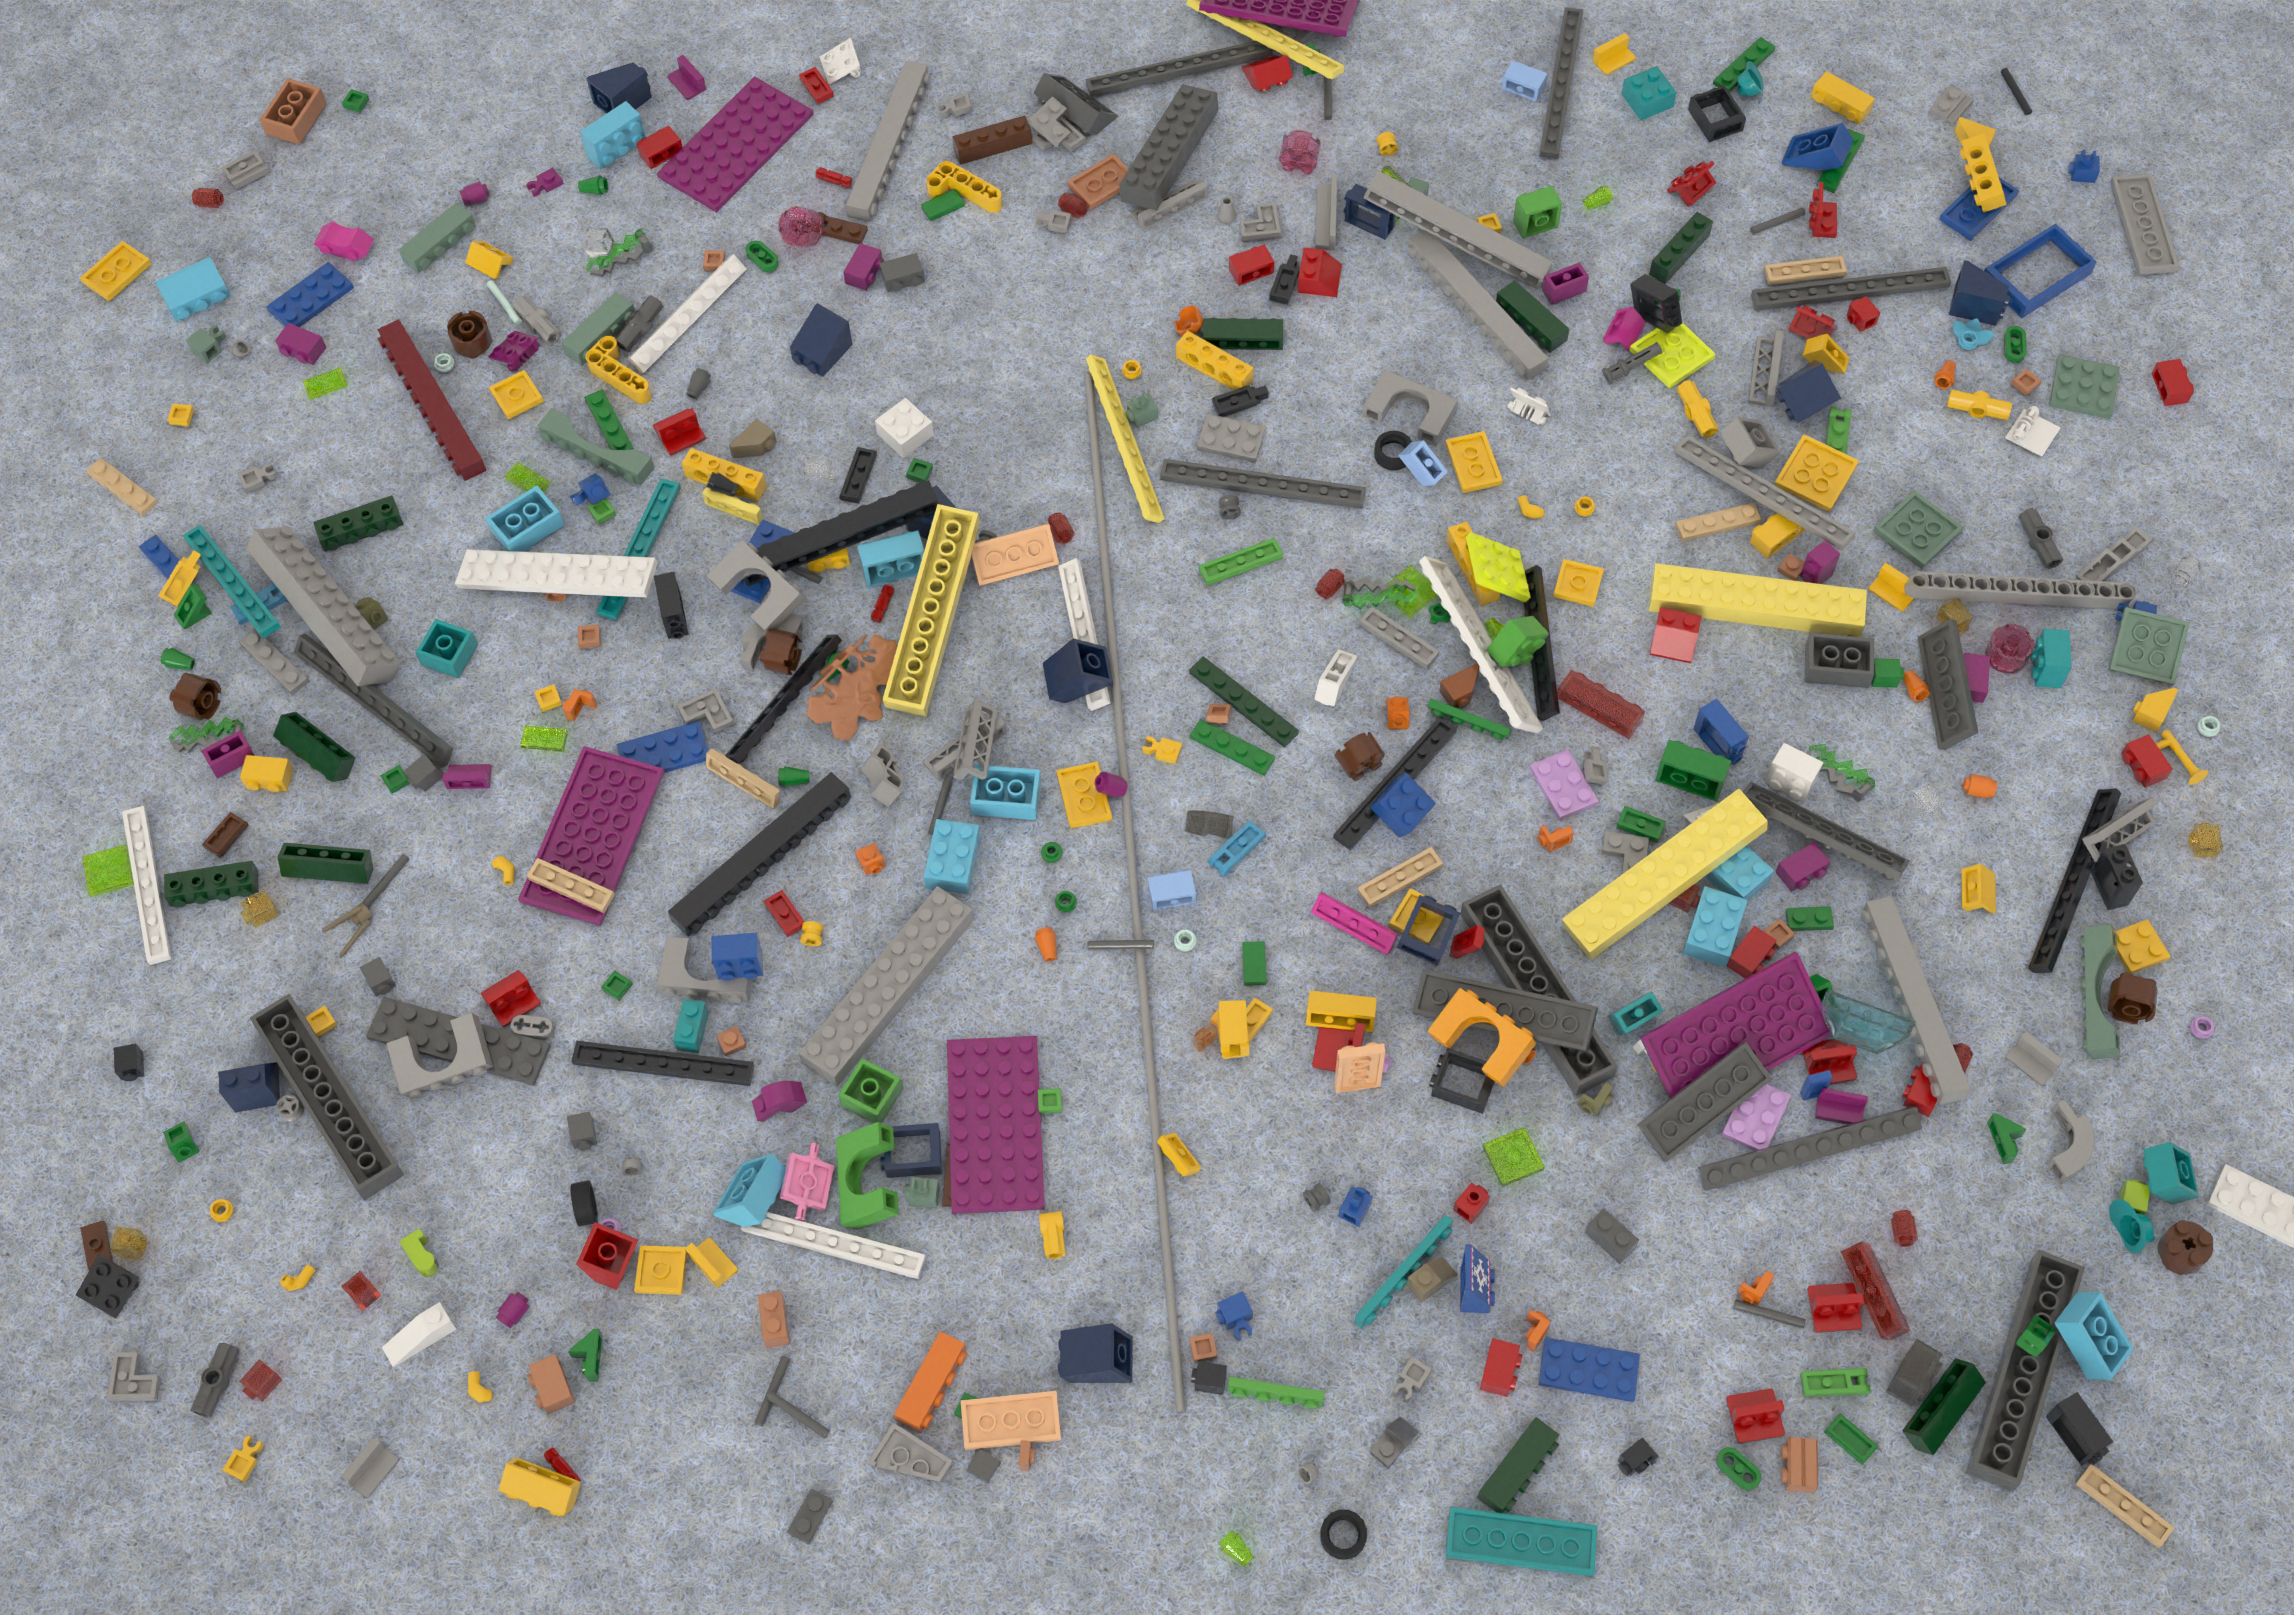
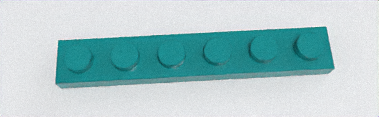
M1445 1214L1356 1314L1354 1323L1361 1329L1366 1324L1370 1326L1378 1316L1376 1312L1381 1307L1386 1308L1393 1299L1391 1295L1396 1290L1401 1291L1407 1284L1406 1278L1422 1267L1423 1263L1421 1261L1426 1256L1430 1258L1438 1248L1436 1246L1441 1239L1445 1241L1451 1235L1453 1220Z

